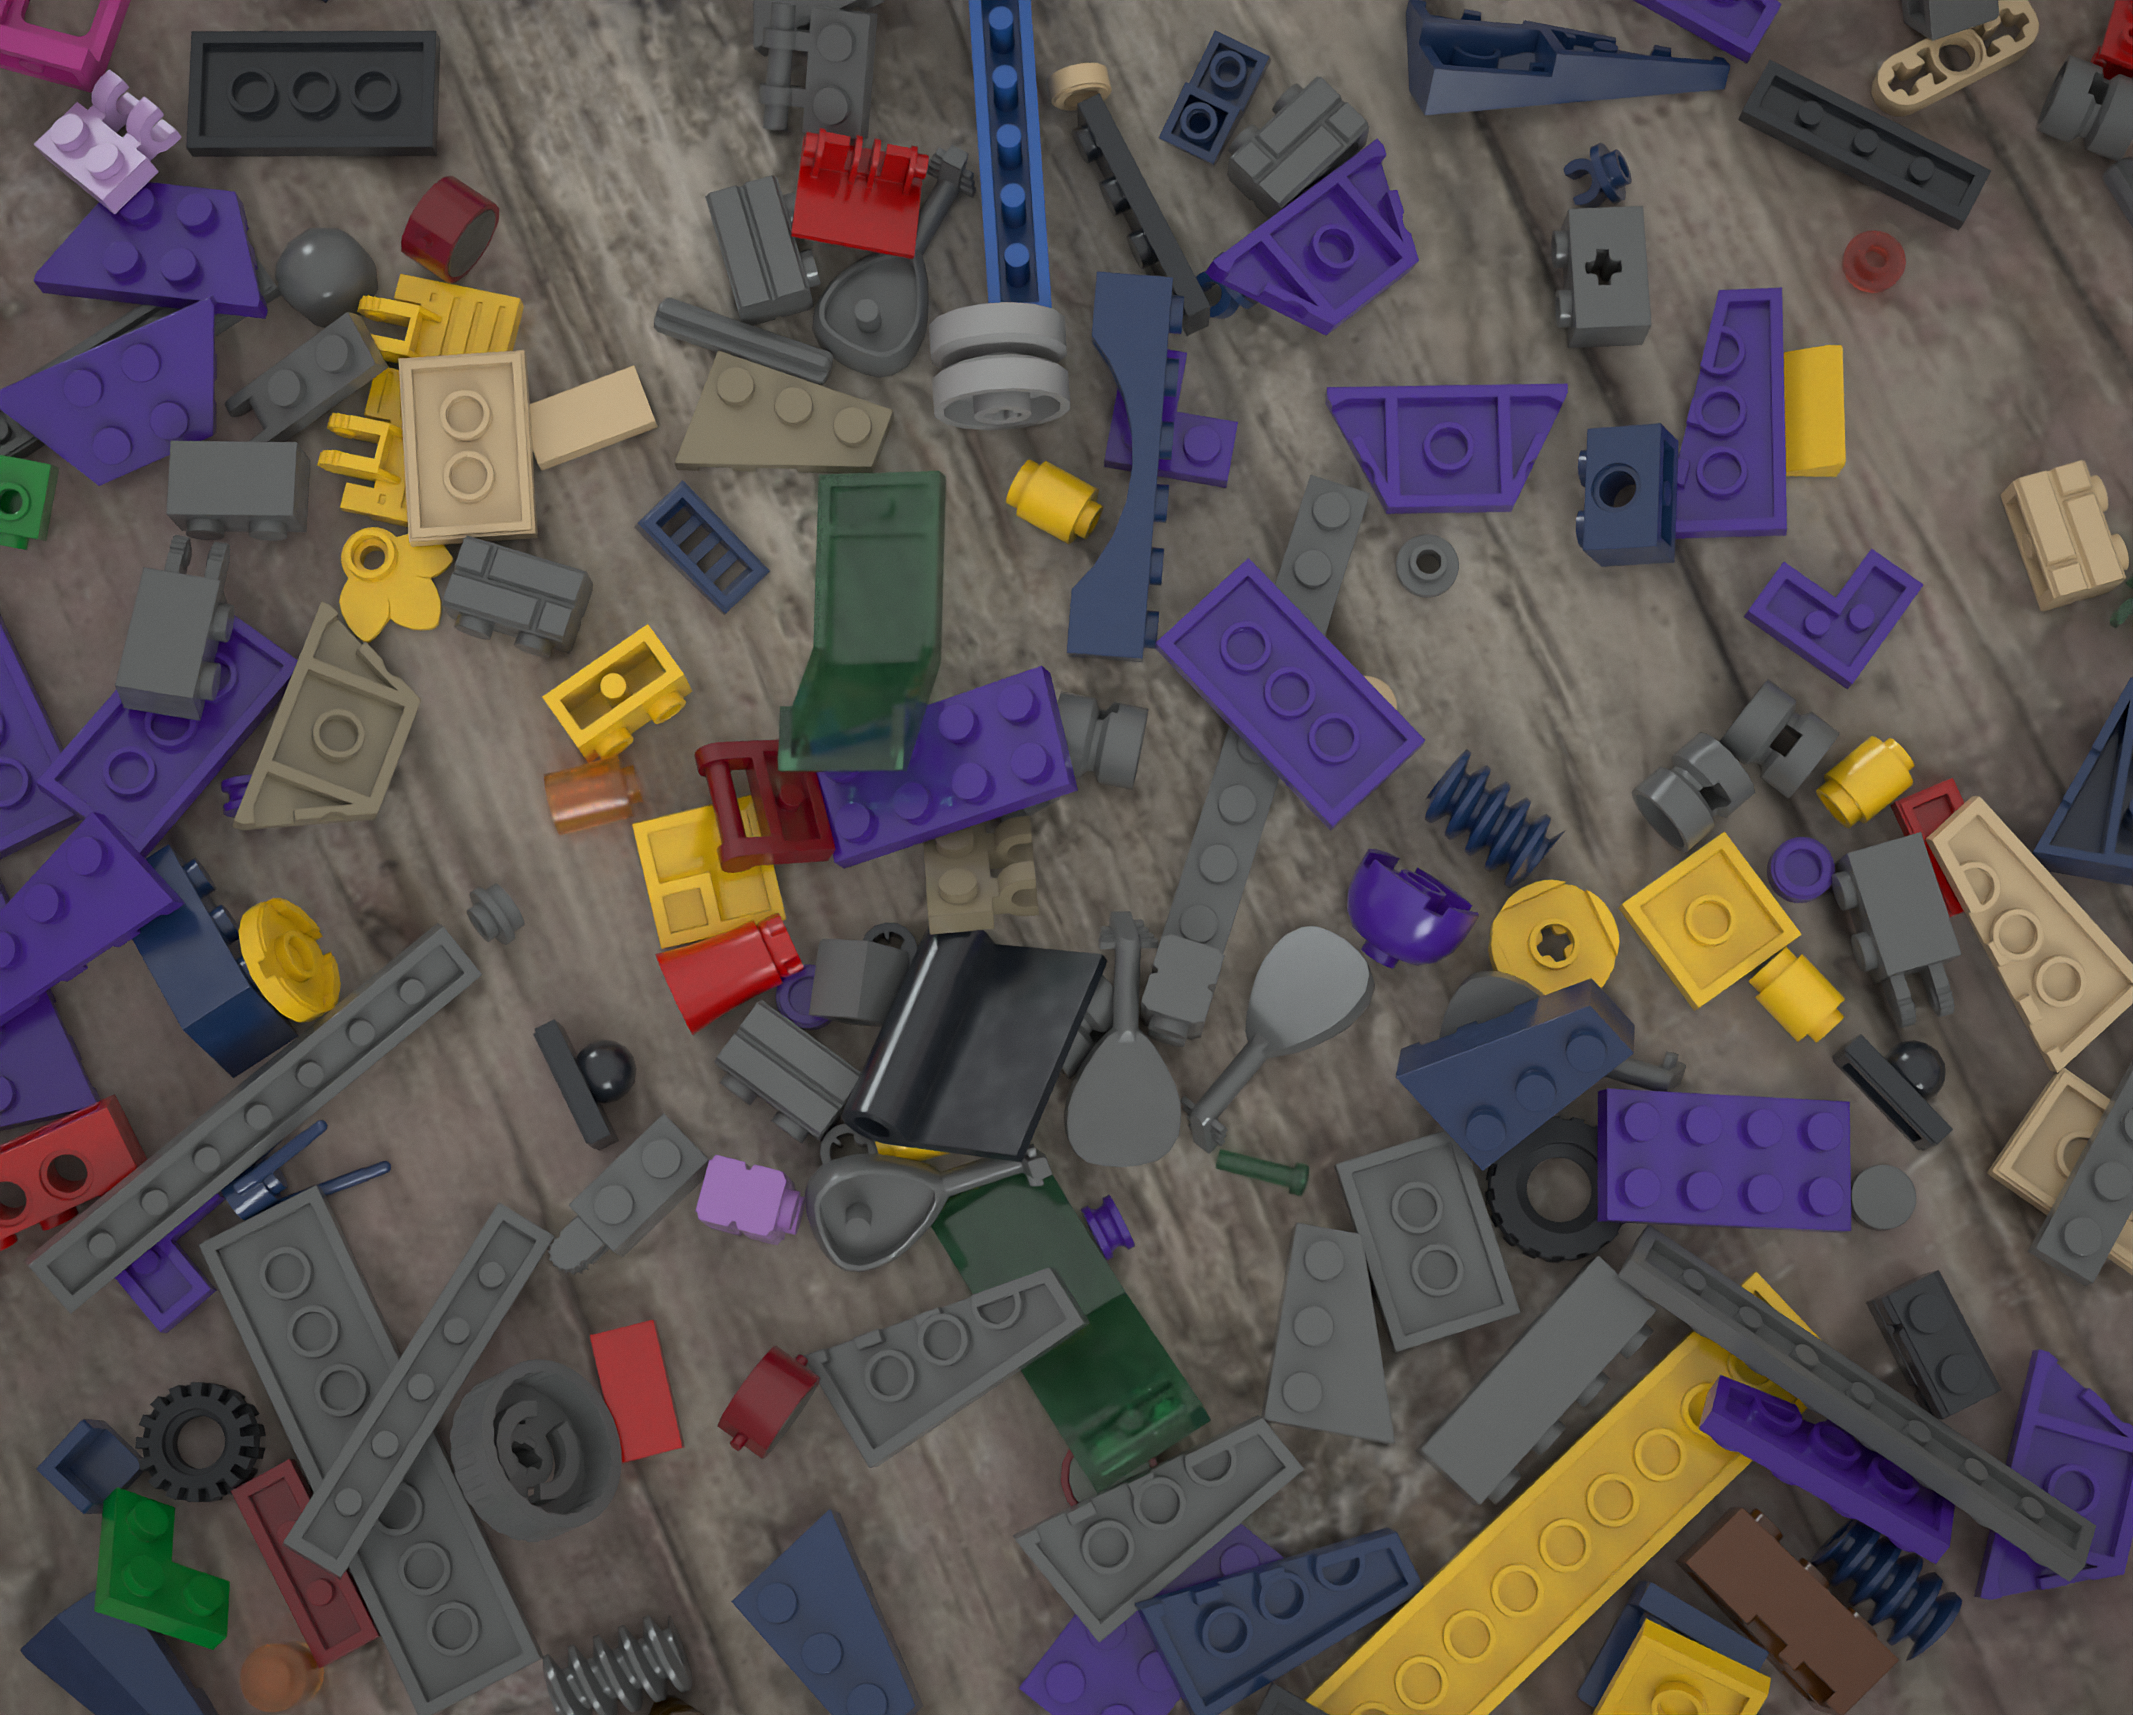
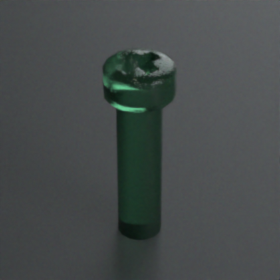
M1220 1149L1216 1163V1169L1288 1187V1194L1300 1197L1305 1192L1310 1172L1309 1165L1296 1162L1295 1167L1225 1149Z

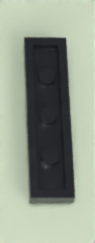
M1769 60L1738 119L1957 231L1960 230L1992 171L1772 60Z
M1100 93L1077 103L1078 127L1072 129L1074 141L1084 161L1087 164L1096 161L1105 180L1099 182V186L1109 210L1114 216L1123 213L1131 228L1132 233L1127 235V241L1136 262L1141 269L1150 266L1155 276L1173 277L1172 295L1184 296L1182 328L1186 336L1208 327L1211 305Z

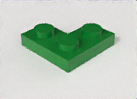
M116 1487L103 1501L94 1611L214 1650L227 1637L230 1581L172 1562L175 1507Z

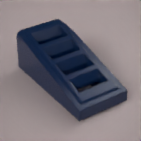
M683 480L634 527L655 550L723 615L770 572ZM684 508L691 517L669 537L661 528ZM701 525L710 534L686 555L678 546ZM720 543L728 552L704 574L696 564ZM738 560L746 569L721 591L713 582Z

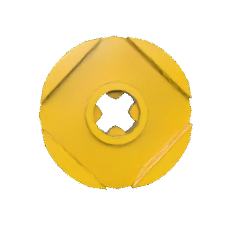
M1553 879L1529 884L1519 889L1507 899L1490 926L1488 951L1492 968L1495 971L1508 973L1527 981L1544 995L1590 978L1602 988L1614 969L1615 958L1618 955L1620 940L1614 917L1606 904L1587 889L1583 891L1577 886L1565 884V881ZM1550 928L1555 936L1564 934L1568 936L1571 944L1563 950L1565 960L1555 962L1550 955L1543 957L1540 955L1537 946L1543 941L1542 930Z

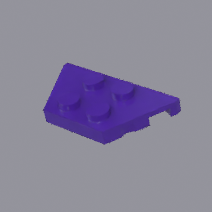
M1378 138L1213 260L1205 271L1212 280L1327 336L1409 273L1419 261L1412 235L1407 231L1403 223L1404 209L1398 190L1389 189L1381 162L1387 156L1384 145Z
M148 182L115 215L99 202L36 272L34 278L35 284L42 293L175 309L185 308L213 295L217 302L218 314L266 319L268 313L267 304L261 295L255 271L258 269L254 248L248 241L247 231L249 227L244 205L235 191Z
M214 296L207 297L1 388L0 410L98 486L170 455L171 441H202L212 437L217 433V403L215 402V380L217 379L215 316H217V302Z
M1568 383L1327 387L1325 404L1386 514L1512 512L1567 396Z
M2040 1349L2032 1351L2005 1465L2096 1525L2085 1567L2069 1582L2048 1567L2033 1561L2026 1552L1990 1529L1974 1597L1993 1600L2002 1598V1596L2033 1590H2045L2066 1586L2070 1583L2097 1580L2125 1573L2133 1538V1426L2130 1423L2122 1422L2111 1412L2110 1406L2090 1388H2084L2057 1364L2058 1359L2048 1351Z

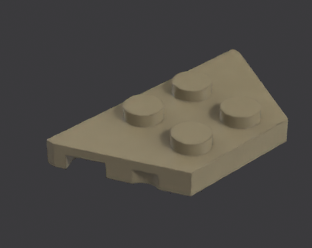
M321 601L233 821V828L253 830L375 820L421 699L401 678L391 675L386 670L383 659L367 642L361 644L337 619L339 613L327 603Z

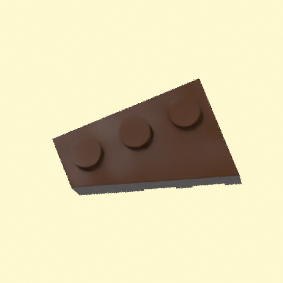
M1730 1507L1675 1562L1749 1641L1769 1652L1766 1659L1814 1710L1831 1715H1845L1899 1659L1877 1639L1878 1635L1859 1613L1851 1607L1846 1608L1828 1591L1831 1585L1809 1561L1803 1557L1797 1561L1779 1543L1784 1536L1766 1515L1757 1508L1748 1513L1743 1507Z

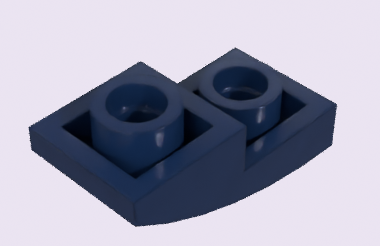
M1215 30L1190 82H1185L1161 131L1159 139L1215 166L1249 106L1271 62L1270 56Z

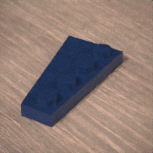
M1386 1527L1134 1603L1190 1715H1218L1412 1598L1424 1586L1398 1533Z

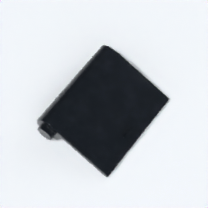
M928 924L844 1108L842 1119L845 1124L863 1137L883 1144L1022 1162L1106 967L1107 959L1103 954L995 944L984 930L930 935Z

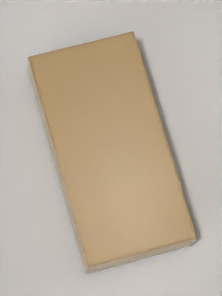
M634 365L530 404L532 450L541 471L658 428Z

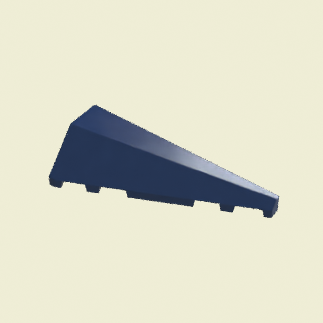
M1408 0L1406 32L1409 92L1424 115L1725 89L1730 70V64L1722 57L1713 56L1712 60L1671 57V48L1654 45L1650 55L1618 50L1616 37L1523 20L1522 24L1481 21V12L1464 9L1460 20L1429 14L1426 9V1Z
M96 1589L56 1615L20 1649L27 1660L94 1715H219L203 1688L195 1689L162 1633L94 1611Z

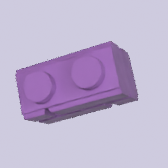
M715 1155L712 1160H709L695 1212L698 1214V1219L711 1229L741 1236L743 1233L749 1239L778 1246L784 1240L786 1233L797 1234L805 1207V1197L800 1196V1192L795 1189L794 1182L783 1171L755 1164L751 1168L743 1161Z

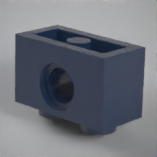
M1661 423L1587 429V450H1581L1578 458L1579 479L1581 485L1585 488L1584 510H1580L1577 513L1576 537L1583 551L1601 567L1675 563L1679 441ZM1636 485V491L1632 500L1622 507H1614V501L1619 491L1626 486Z

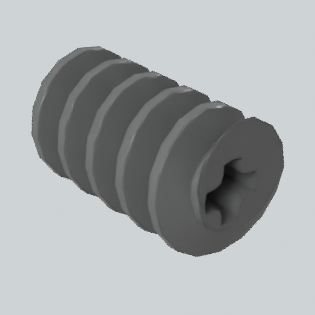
M669 1614L668 1628L664 1630L659 1628L650 1615L643 1617V1638L638 1640L635 1639L625 1625L619 1626L618 1648L611 1649L599 1634L593 1636V1657L586 1659L574 1644L568 1646V1667L564 1669L559 1667L550 1654L543 1656V1673L548 1693L557 1715H593V1709L598 1715H617L618 1699L630 1712H636L641 1710L643 1704V1688L655 1702H662L667 1698L668 1678L680 1692L684 1693L690 1691L693 1684L692 1671L683 1643Z

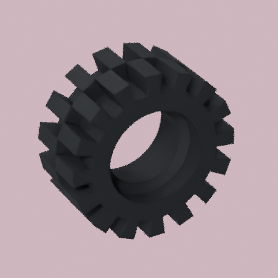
M191 1382V1385L186 1386L177 1385L168 1389L169 1395L166 1397L158 1396L150 1404L154 1408L150 1415L143 1414L139 1426L145 1427L143 1437H136L135 1449H142L144 1458L137 1461L141 1471H148L152 1476L148 1482L155 1489L166 1491L165 1496L172 1499L185 1500L187 1502L222 1500L223 1496L232 1495L231 1491L241 1486L245 1480L253 1479L258 1469L254 1468L256 1460L263 1459L265 1448L260 1447V1437L266 1436L264 1425L258 1424L255 1416L259 1415V1412L254 1404H247L243 1400L246 1396L237 1390L228 1389L224 1385L205 1382ZM206 1416L215 1420L221 1426L225 1436V1446L220 1458L214 1464L198 1469L188 1465L181 1458L177 1442L179 1433L187 1422L196 1417Z

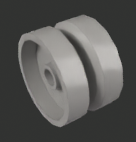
M984 303L957 308L938 316L929 324L932 364L942 369L932 379L933 405L936 419L947 425L965 429H1018L1055 420L1070 410L1068 371L1057 364L1067 356L1065 316L1055 309L1029 303Z

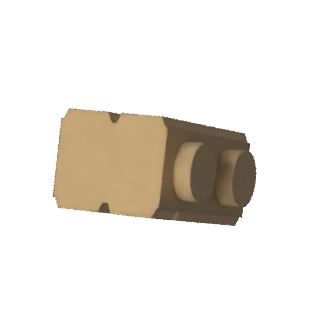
M2080 460L2056 467L2050 471L2045 470L2012 481L2000 496L2040 611L2044 612L2075 601H2082L2106 594L2114 590L2126 579L2124 570H2127L2129 566L2126 545L2119 534L2111 535L2103 513L2108 509V496L2105 486L2099 476H2090L2085 461Z

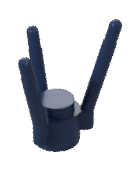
M318 1120L272 1156L268 1157L267 1155L278 1145L276 1144L221 1190L228 1204L242 1220L246 1221L309 1189L306 1188L282 1197L280 1193L288 1188V1183L279 1168L327 1130L328 1125L324 1120ZM382 1161L317 1184V1186H320L324 1194L329 1196L390 1172L391 1164L388 1161Z

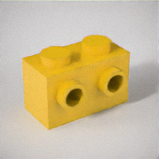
M647 624L542 696V698L584 758L590 763L599 756L605 761L624 751L634 740L631 734L652 720L655 724H660L676 715L686 704L684 697L693 691L684 673Z

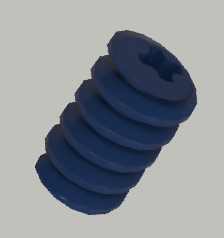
M1466 749L1426 797V799L1430 800L1425 814V820L1428 823H1434L1449 815L1450 819L1445 830V836L1451 840L1466 831L1470 832L1465 846V853L1471 856L1488 847L1490 851L1484 868L1488 872H1492L1508 863L1510 867L1504 885L1512 888L1523 882L1531 874L1565 831L1548 839L1546 833L1551 821V817L1548 814H1544L1528 823L1525 819L1531 801L1527 797L1510 807L1507 806L1505 803L1511 788V784L1507 781L1490 791L1485 788L1491 772V768L1487 765L1469 775L1466 772L1471 752Z
M1850 1519L1818 1549L1810 1563L1814 1567H1818L1830 1560H1834L1837 1566L1829 1583L1836 1587L1852 1579L1856 1586L1848 1602L1854 1607L1872 1599L1876 1604L1867 1622L1874 1626L1891 1618L1895 1624L1887 1638V1642L1893 1646L1910 1638L1914 1644L1906 1661L1912 1660L1933 1645L1948 1630L1961 1609L1962 1599L1955 1591L1938 1596L1943 1580L1936 1572L1926 1573L1918 1577L1924 1560L1917 1553H1908L1898 1558L1902 1549L1895 1546L1887 1536L1879 1539L1880 1532L1857 1519Z

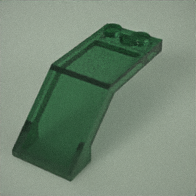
M942 472L819 474L813 649L793 705L780 706L778 771H907L941 664L946 476Z
M1022 1172L949 1196L931 1228L972 1294L1045 1268L1053 1267L1058 1270L1090 1322L1089 1325L1022 1369L1021 1372L1097 1493L1211 1421L1203 1404L1125 1292L1053 1175L1043 1179L1044 1185L1031 1187L1027 1175Z

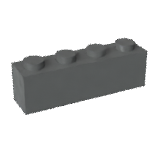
M1596 1256L1590 1259L1415 1451L1473 1505H1481L1487 1497L1494 1504H1497L1522 1477L1514 1467L1531 1449L1539 1456L1542 1455L1565 1430L1566 1426L1558 1419L1576 1400L1582 1407H1585L1608 1383L1610 1378L1603 1372V1369L1619 1352L1626 1359L1630 1358L1651 1336L1654 1330L1646 1322L1657 1309L1630 1284L1619 1278L1618 1273L1601 1257Z

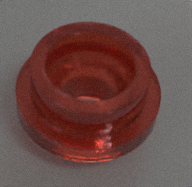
M1866 231L1858 234L1848 243L1842 256V268L1848 281L1857 289L1870 293L1883 292L1893 287L1902 276L1906 265L1905 253L1900 243L1893 236L1882 231ZM1871 251L1879 253L1885 260V266L1876 268L1869 265L1865 259V253Z

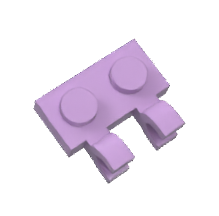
M109 69L94 85L92 91L93 105L87 110L78 102L74 104L34 145L50 163L115 215L159 172L151 163V160L158 153L171 148L182 137L175 128L161 119L164 114L155 104L146 97L139 101L129 92H126L129 88L128 85ZM126 125L127 133L121 137L117 132Z

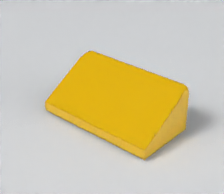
M1825 345L1784 352L1786 476L1837 477L1846 462L1842 345Z

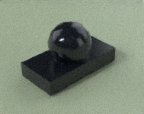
M555 1019L535 1028L536 1033L533 1035L586 1144L600 1151L618 1142L619 1139L601 1103L617 1101L630 1091L635 1082L637 1070L632 1054L625 1046L616 1041L599 1040L588 1044L577 1055L565 1028Z
M1860 1034L1848 1041L1832 1056L1835 1065L1917 1150L1923 1151L1938 1145L1953 1130L1927 1103V1101L1937 1096L1942 1089L1946 1076L1945 1063L1938 1050L1932 1046L1916 1040L1904 1041L1892 1047L1887 1055L1883 1057Z

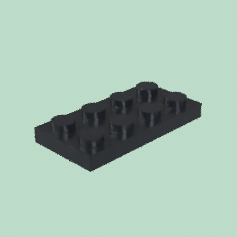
M191 31L186 148L192 157L437 156L441 41L437 31Z

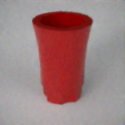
M779 913L761 920L757 925L753 919L730 931L692 945L655 954L674 1000L693 1036L727 1012L757 995L783 984L781 977L786 978L805 969Z

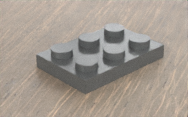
M1445 1130L1335 1164L1334 1169L1355 1233L1362 1234L1368 1274L1394 1353L1521 1313L1470 1157Z

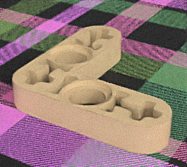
M1998 0L1999 16L1997 19L1934 41L1926 38L1892 55L1883 62L1872 82L1871 94L1874 103L1881 111L1891 116H1907L2019 60L2027 53L2039 32V21L2029 1ZM2001 22L2005 27L2016 25L2020 29L2015 40L2010 35H2004L1992 41L1986 50L1983 41L1995 33ZM1950 44L1958 45L1968 52L1971 66L1964 71H1951L1941 63L1939 50L1943 46ZM1924 65L1927 75L1916 81L1909 96L1903 89L1894 92L1890 89L1889 85L1895 75L1900 81H1906L1918 75Z

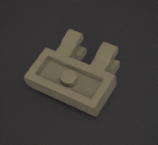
M1030 816L1007 819L997 826L994 833H987L985 821L923 842L930 935L995 929L994 915L1010 913L1015 916L1039 915ZM1004 868L998 875V878L990 877V869Z

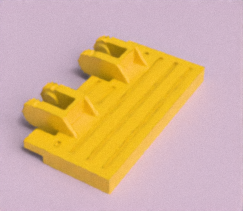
M400 274L394 296L395 300L363 295L362 299L360 298L357 312L373 321L408 327L405 341L371 334L384 360L399 364L398 358L513 351L524 305L521 299L517 297ZM388 367L373 378L364 412L366 418L332 413L327 425V429L340 437L354 438L378 444L375 458L358 456L338 450H323L320 452L317 466L331 473L375 482L374 488L346 482L340 505L342 511L369 516L375 521L408 527L400 377L398 369Z

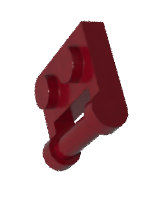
M808 738L715 742L697 749L694 754L697 770L700 776L706 777L722 843L717 848L722 871L737 873L761 865L829 861L836 848ZM732 770H745L761 837H746L731 775Z

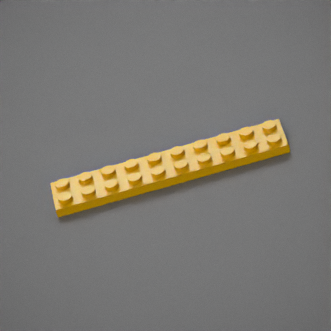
M1757 1272L1751 1273L1740 1284L1741 1287L1820 1339ZM1692 1329L1428 1580L1415 1596L1407 1600L1304 1700L1330 1715H1488L1753 1461L1739 1452L1722 1448L1711 1436L1699 1430L1707 1393L1720 1375L1793 1403L1798 1407L1801 1414L1807 1407L1800 1399L1766 1376L1755 1373L1745 1362L1711 1339L1699 1335Z

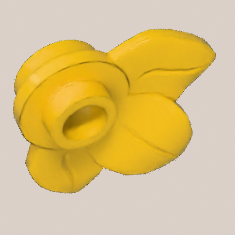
M379 527L364 528L351 535L344 544L341 553L342 568L348 580L341 592L339 604L341 613L352 632L363 642L370 643L380 634L390 619L397 625L412 630L424 631L437 628L442 614V602L432 578L446 571L454 561L444 545L412 547L409 543L408 534L396 537L388 530ZM373 551L383 552L385 560L379 568L374 570L365 568L364 560L369 553Z

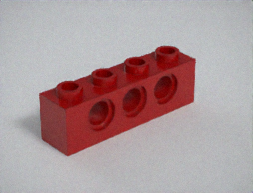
M115 1094L0 1145V1182H13L19 1185L26 1195V1204L21 1207H8L0 1202V1252L15 1244L19 1240L16 1233L39 1223L42 1230L45 1231L74 1218L79 1214L76 1208L77 1205L97 1196L101 1198L147 1160ZM65 1154L78 1157L86 1166L87 1177L78 1181L63 1178L55 1168V1158Z

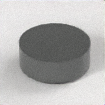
M1875 1165L1862 1170L1852 1179L1851 1215L1863 1227L1874 1231L1890 1230L1904 1224L1913 1214L1916 1206V1191L1911 1179L1902 1170L1890 1165Z

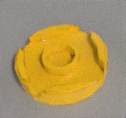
M272 898L266 902L254 905L242 915L238 932L241 952L252 979L264 997L282 1015L296 1022H312L333 1009L338 1003L341 986L338 964L331 951L325 955L322 954L316 940L323 937L317 924L297 905L283 898Z

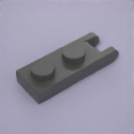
M346 312L231 396L225 402V407L231 417L242 416L253 409L264 431L249 442H286L378 376L388 366L362 317Z

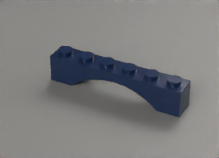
M1097 272L1092 344L1110 369L1125 404L1132 436V471L1126 503L1112 538L1094 566L1071 590L1067 640L1068 657L1143 662L1144 648L1155 649L1158 635L1159 611L1147 610L1149 585L1161 586L1164 548L1152 547L1154 522L1166 523L1169 485L1157 484L1159 459L1171 460L1174 422L1162 421L1164 396L1176 397L1179 359L1167 358L1169 333L1181 334L1184 296L1172 295L1173 277Z

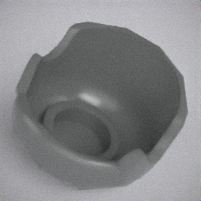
M308 228L288 242L276 263L275 278L278 281L277 288L290 306L319 327L326 328L346 312L361 315L357 312L360 298L362 299L363 295L374 297L378 290L374 261L352 236L338 228Z

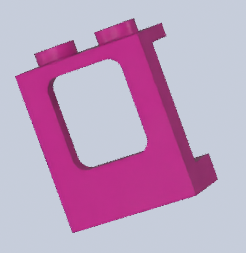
M0 0V68L92 93L94 85L106 72L131 0H100L90 31L80 37L25 22V14L30 0Z

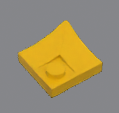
M751 794L737 797L746 837H761ZM712 804L632 823L661 949L711 938L753 919L757 925L758 922L775 913H779L782 920H786L774 865L754 866L749 870L737 873L722 871L717 855V848L722 843Z

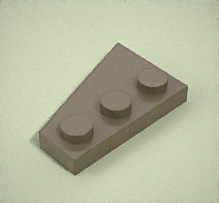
M718 350L674 464L677 470L699 471L700 467L732 468L733 471L756 472L757 468L796 469L798 472L873 474L894 420V413L892 409Z

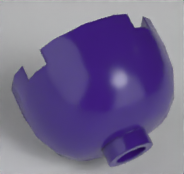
M1368 849L1353 875L1347 895V911L1352 927L1366 939L1361 950L1376 962L1392 969L1395 968L1399 960L1420 966L1437 963L1454 953L1479 917L1478 912L1470 911L1472 905L1464 897L1418 867L1415 872L1407 869H1401L1399 872L1394 869L1400 859L1399 857L1378 849Z

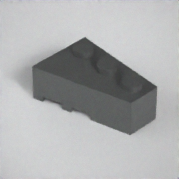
M1296 1223L1291 1233L1261 1417L1268 1423L1378 1443L1394 1444L1395 1438L1362 1234Z

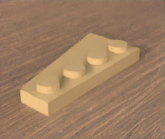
M1972 796L1925 840L2050 1071L2058 1073L2133 1004V964L1980 796Z

